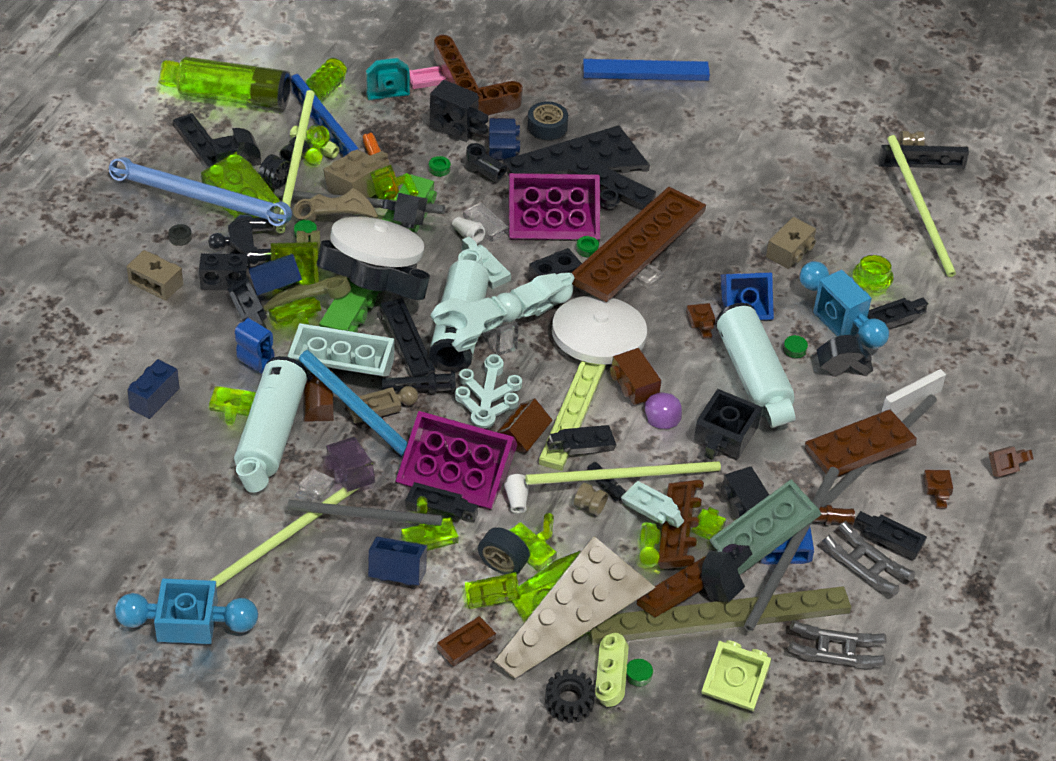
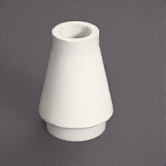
M456 217L452 222V228L464 238L471 237L476 244L483 240L485 228L481 223L461 217Z
M522 474L508 476L504 484L511 505V511L515 514H521L527 510L526 503L529 485L526 484V476Z

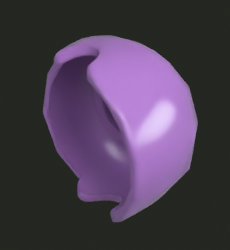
M661 392L651 395L645 403V414L647 415L648 423L659 429H669L677 426L682 419V406L679 399L671 393Z

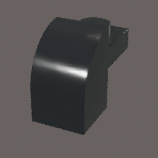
M232 128L233 135L211 139V146L217 160L235 157L240 169L261 165V153L250 131L243 128Z
M853 335L837 336L816 349L820 367L836 377L850 366L866 376L873 372L872 357L866 349H863L859 337Z
M729 544L723 548L722 552L710 551L705 557L702 566V581L711 601L730 602L745 588L737 569L752 555L748 545Z

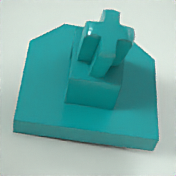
M398 58L376 60L366 70L367 99L374 100L410 95L409 66Z

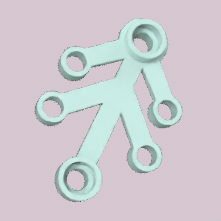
M496 354L489 355L484 361V371L487 374L484 389L474 380L472 370L463 369L459 373V382L467 387H458L455 392L456 401L462 403L472 413L471 421L474 426L487 430L495 423L496 416L509 409L518 407L519 397L511 392L519 391L522 387V378L518 375H511L508 377L506 384L494 390L496 377L502 374L504 365L501 357ZM470 390L481 400V406L477 405L470 398ZM504 396V402L490 408L492 402Z

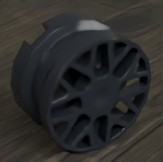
M274 154L268 155L259 168V181L266 185L270 184V187L273 189L282 188L287 181L290 162L280 159L279 156Z

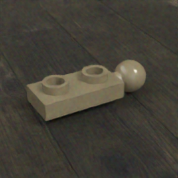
M406 386L400 390L399 394H396L392 387L358 397L381 417L401 411V403L406 406L415 404L418 400V392L415 388ZM346 405L354 424L362 422L363 420Z

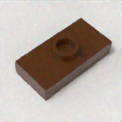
M478 616L437 642V650L454 667L496 640V632Z

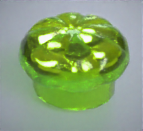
M867 255L853 269V280L864 291L869 293L886 291L894 281V275L891 271L892 265L889 260L882 256Z

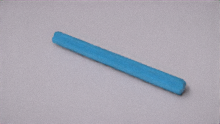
M309 350L304 351L299 357L300 362L396 452L404 456L408 442Z

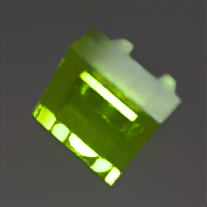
M711 507L708 510L703 509L697 517L699 518V526L692 528L691 532L709 540L722 531L726 518L719 516V511Z

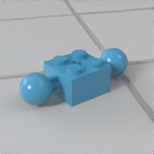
M817 261L809 262L802 267L800 271L802 285L808 290L817 291L813 313L836 336H855L859 334L861 343L870 349L881 348L887 343L889 339L887 325L879 319L867 318L872 298L843 270L829 275L827 267Z
M162 579L158 604L148 603L146 598L140 594L129 593L118 600L115 607V615L117 620L128 628H136L143 625L147 619H155L157 642L212 644L215 622H225L228 628L235 632H247L257 623L258 609L252 601L246 598H236L230 601L226 607L217 606L216 581Z

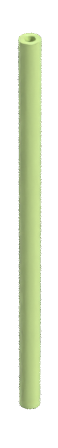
M311 90L306 92L282 202L288 204L289 207L315 93ZM280 208L279 214H284L283 210ZM286 224L276 226V232L284 233Z
M891 135L887 140L945 272L948 277H953L956 275V271L895 135Z
M719 461L528 474L525 477L527 485L716 472L721 470V464Z
M353 480L321 503L337 505L361 488V485L357 480ZM307 512L209 581H216L218 588L321 516L322 513Z

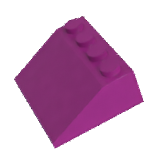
M509 174V239L578 240L583 236H591L600 241V175Z
M418 411L395 482L412 487L413 483L416 482L462 494V498L466 499L468 503L492 510L510 469L517 442L512 436Z

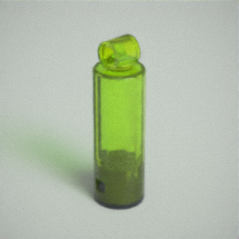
M184 57L180 63L163 60L158 83L163 86L177 88L178 92L185 96L285 109L290 96L291 75L286 70Z

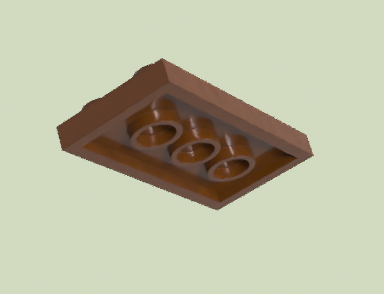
M889 409L805 442V450L825 474L828 473L830 467H835L839 470V476L916 446L917 438L894 412Z

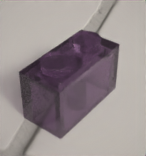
M355 437L326 445L327 456L324 457L326 467L329 471H333L336 482L342 484L347 492L376 483L373 462Z

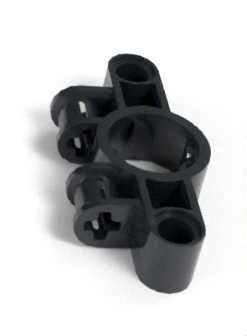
M331 240L321 241L316 263L319 268L348 277L355 285L368 290H386L414 300L425 299L430 274L417 269V263L404 267L374 265L344 254L332 244Z

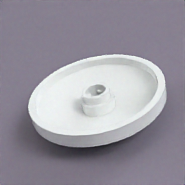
M348 217L340 219L333 224L330 234L332 244L344 254L359 261L379 266H410L421 260L424 251V243L417 234L401 225L377 218Z
M583 296L572 299L558 308L553 317L552 335L557 345L565 353L576 359L593 364H612V359L615 355L635 348L643 349L646 342L647 325L643 316L635 308L623 301L611 298L608 302H605L595 296Z

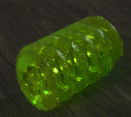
M331 57L305 83L315 93L316 97L321 102H324L344 82L347 67L341 60Z

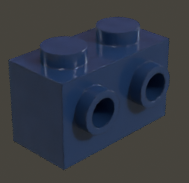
M159 359L151 366H148L144 373L136 381L132 382L127 389L130 410L151 419L180 389L178 369Z
M376 537L369 548L368 577L378 578L382 581L402 582L406 585H420L426 573L427 545Z

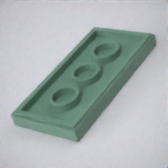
M791 479L709 539L716 551L721 552L729 544L748 545L750 547L752 555L737 569L741 575L822 514Z

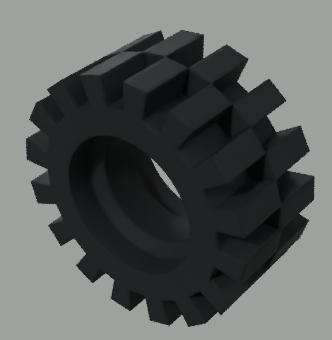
M568 669L563 670V675L558 671L555 673L554 678L551 676L546 685L545 693L546 709L551 711V716L555 718L559 715L558 721L563 722L564 718H568V723H573V718H576L577 722L582 721V715L586 719L589 716V712H592L596 692L595 685H592V679L590 677L586 679V674L583 672L580 676L577 675V670L574 669L572 674H568ZM574 691L581 698L577 701H566L560 697V693Z

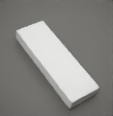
M941 369L886 396L882 412L891 409L896 415L925 400L930 394L934 395L942 391L946 374Z

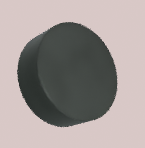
M177 224L168 231L169 241L173 245L183 246L192 240L191 229L187 225Z

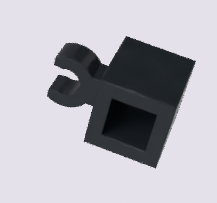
M398 193L397 202L383 199L382 208L395 211L393 220L400 221V225L403 227L414 229V225H423L428 199Z

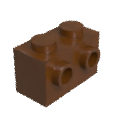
M639 348L613 356L612 367H610L611 377L619 383L624 396L628 397L633 405L645 402L651 395L660 393L662 380Z

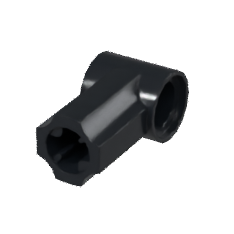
M471 143L467 146L465 169L474 173L481 172L497 183L502 180L507 171V166L486 154V148L482 144Z

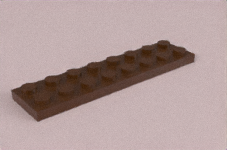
M667 187L572 272L575 277L572 285L608 302L705 212L706 204L676 189Z

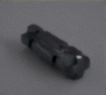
M593 462L587 467V470L603 469L597 462ZM615 479L594 480L616 502H619L626 493V490L621 485H617L618 482Z

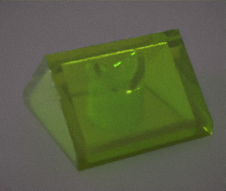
M318 242L271 243V261L293 253L302 280L297 283L310 285L319 282V267L316 264ZM292 284L283 286V287L278 288V289H275V290H284L285 288H287L288 286H290V285H292Z

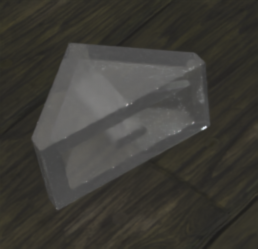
M505 322L492 330L481 333L494 354L500 356L517 350L518 322Z

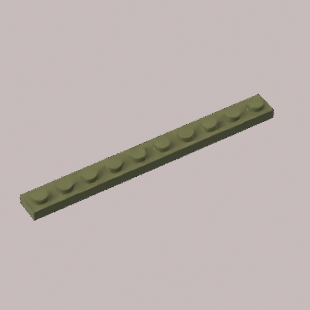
M844 586L772 595L757 625L849 614L851 605ZM759 597L734 599L730 602L718 601L672 607L656 618L645 610L614 614L589 630L591 644L599 645L602 639L611 633H619L626 641L744 627Z

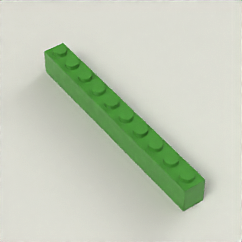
M411 174L408 175L398 192L427 198L428 204H434L437 196V191H434L433 180ZM387 210L382 220L398 225L401 224L400 221L393 220L395 211ZM414 225V229H407L417 233L420 225ZM347 277L351 286L350 292L341 298L333 300L319 326L357 333L360 324H364L369 308L374 307L376 296L378 293H382V291L359 287Z

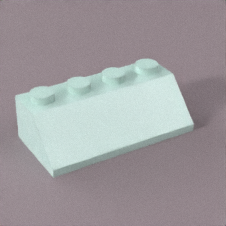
M300 323L287 356L300 362V355L304 351L309 350L326 367L389 376L394 361V339Z

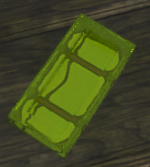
M516 572L465 583L469 609L521 599Z

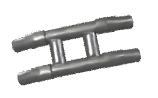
M846 521L838 528L843 532L850 544L856 548L850 554L840 544H837L830 535L822 540L836 560L840 563L843 562L871 583L872 587L881 592H887L892 595H897L899 592L898 585L879 576L885 569L898 578H905L910 581L915 578V571L889 559L866 542ZM865 554L877 562L870 569L858 562Z
M793 620L790 624V630L800 633L801 636L813 640L819 639L818 650L817 648L803 646L793 641L789 644L788 651L799 655L802 659L850 665L861 669L886 665L884 655L855 656L856 644L861 647L886 644L885 633L855 634L827 630L803 624L796 620ZM829 641L845 643V654L829 652Z

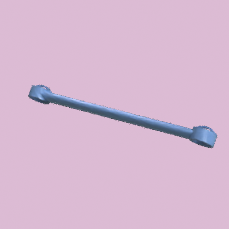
M126 157L114 159L109 165L110 175L117 181L127 179L267 219L274 226L286 224L292 217L291 208L284 202L271 203L134 164ZM118 162H122L126 169L117 168ZM276 206L280 207L284 214L274 213V208Z

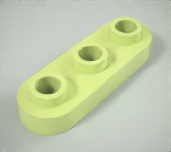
M611 633L605 636L599 646L595 694L600 703L606 707L617 705L625 695L629 647L625 638L619 633Z

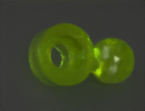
M312 125L307 130L306 140L311 145V149L306 152L305 160L309 165L316 166L323 159L320 148L324 147L330 138L329 131L324 126Z
M644 522L640 531V546L643 549L640 551L639 560L645 567H654L657 565L660 557L659 552L654 548L655 544H658L660 541V529H657L655 523Z

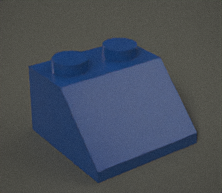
M772 273L721 274V293L724 309L736 303H749L754 307L760 320L774 319Z

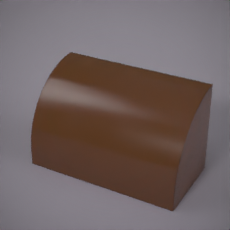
M310 373L304 387V422L334 421L333 392L313 373Z
M534 398L521 403L499 428L497 433L514 437L517 442L515 451L527 452L553 420Z

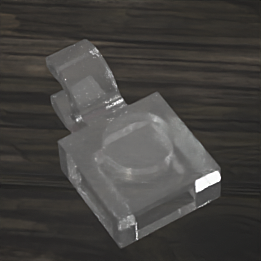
M312 469L299 484V491L296 493L295 498H298V501L311 502L315 499L321 502L334 487V479Z

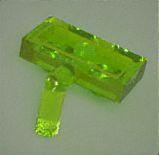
M392 165L370 172L377 199L394 200L399 192L398 186L405 184L410 195L417 196L419 194L411 175L406 173L396 177Z
M314 297L301 299L268 310L270 319L279 325L290 324L296 318H298L299 324L309 325L308 318L314 316L315 312L322 311L320 301Z
M215 386L209 402V410L223 412L225 414V422L228 425H232L237 415H249L256 392Z
M419 497L417 499V513L427 514V498ZM451 517L442 519L441 526L420 524L401 529L403 541L427 545V551L458 543L459 536Z
M551 513L544 515L543 531L537 535L521 522L510 529L529 548L530 557L527 564L537 572L557 558V551L545 542L553 535L554 515Z

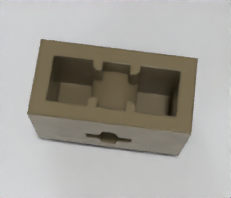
M793 217L769 240L766 257L790 269L795 263L801 261L807 251H811L815 246L816 228Z
M143 250L126 266L128 282L165 301L183 285L181 267L146 250Z

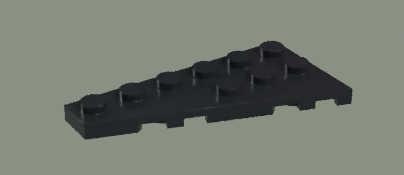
M619 125L503 160V164L507 166L506 172L508 175L510 173H568L569 166L578 154L611 170H621V173H630V169H641V172H648L650 169V164Z

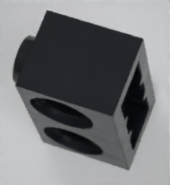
M567 248L529 263L528 280L531 282L537 276L553 273L556 275L572 273L582 263Z
M201 253L199 264L201 290H227L248 277L249 279L248 254Z

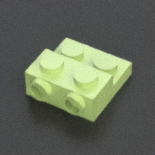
M727 640L726 643L719 641L702 689V694L754 712L771 665V658L767 657L768 654L761 650L752 649L751 652L742 649V646L734 641Z

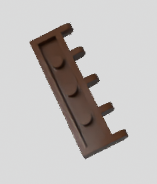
M702 480L668 483L667 496L677 505V510L681 512L680 515L684 522L678 528L670 525L667 521L663 523L658 564L661 569L694 565L695 558L687 555L688 548L697 545V539L689 536L690 528L699 526V518L692 517L693 508H698L702 504L701 498L694 497L695 491L702 490L704 487Z

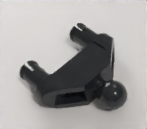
M249 214L239 215L228 225V237L220 233H214L208 239L210 248L215 251H220L225 246H228L229 254H248L249 267H255L258 263H267L279 258L278 248L257 249V247H254L253 231H273V225L267 219L260 217L252 218Z

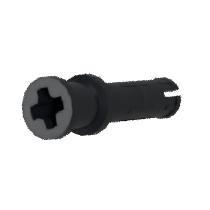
M451 371L449 374H435V372L428 373V376L382 378V390L393 387L395 392H400L402 388L411 386L417 391L429 390V393L435 394L436 391L450 390L452 393H455V371ZM449 381V383H437V382ZM417 383V385L396 386L395 384Z

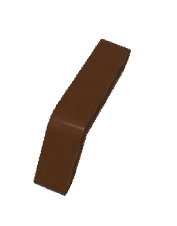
M439 35L435 38L434 59L437 65L440 66L442 75L446 77V81L477 93L479 97V111L487 115L515 110L521 106L523 92L521 83L508 81L479 88L453 39L448 35Z

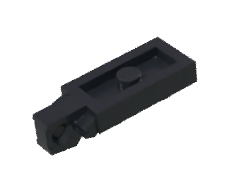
M248 277L228 288L227 290L243 322L250 318L267 329L263 320L268 318L267 313Z
M924 297L914 301L902 298L870 309L867 318L879 319L890 329L916 320L920 315L925 314L928 302Z
M609 425L559 430L558 433L550 434L546 441L549 450L563 449L568 455L614 451L616 447V442Z
M416 482L413 483L405 500V507L433 515H441L452 520L460 521L462 519L463 521L475 522L478 516V505L468 503L466 499L462 498V494Z
M860 511L853 525L854 528L863 532L867 537L914 560L927 539V536L882 514L879 517L874 515L872 517Z

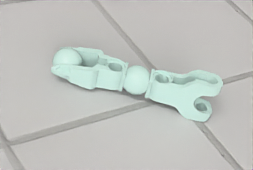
M553 273L537 276L533 281L511 290L510 293H500L497 297L484 298L472 303L452 298L438 304L430 317L437 325L448 324L458 330L455 340L451 344L458 352L473 348L481 333L492 330L502 325L503 322H513L516 318L520 319L521 317L531 315L540 316L555 305L565 303L571 298L573 291L572 282L575 277L572 273H560L557 275Z

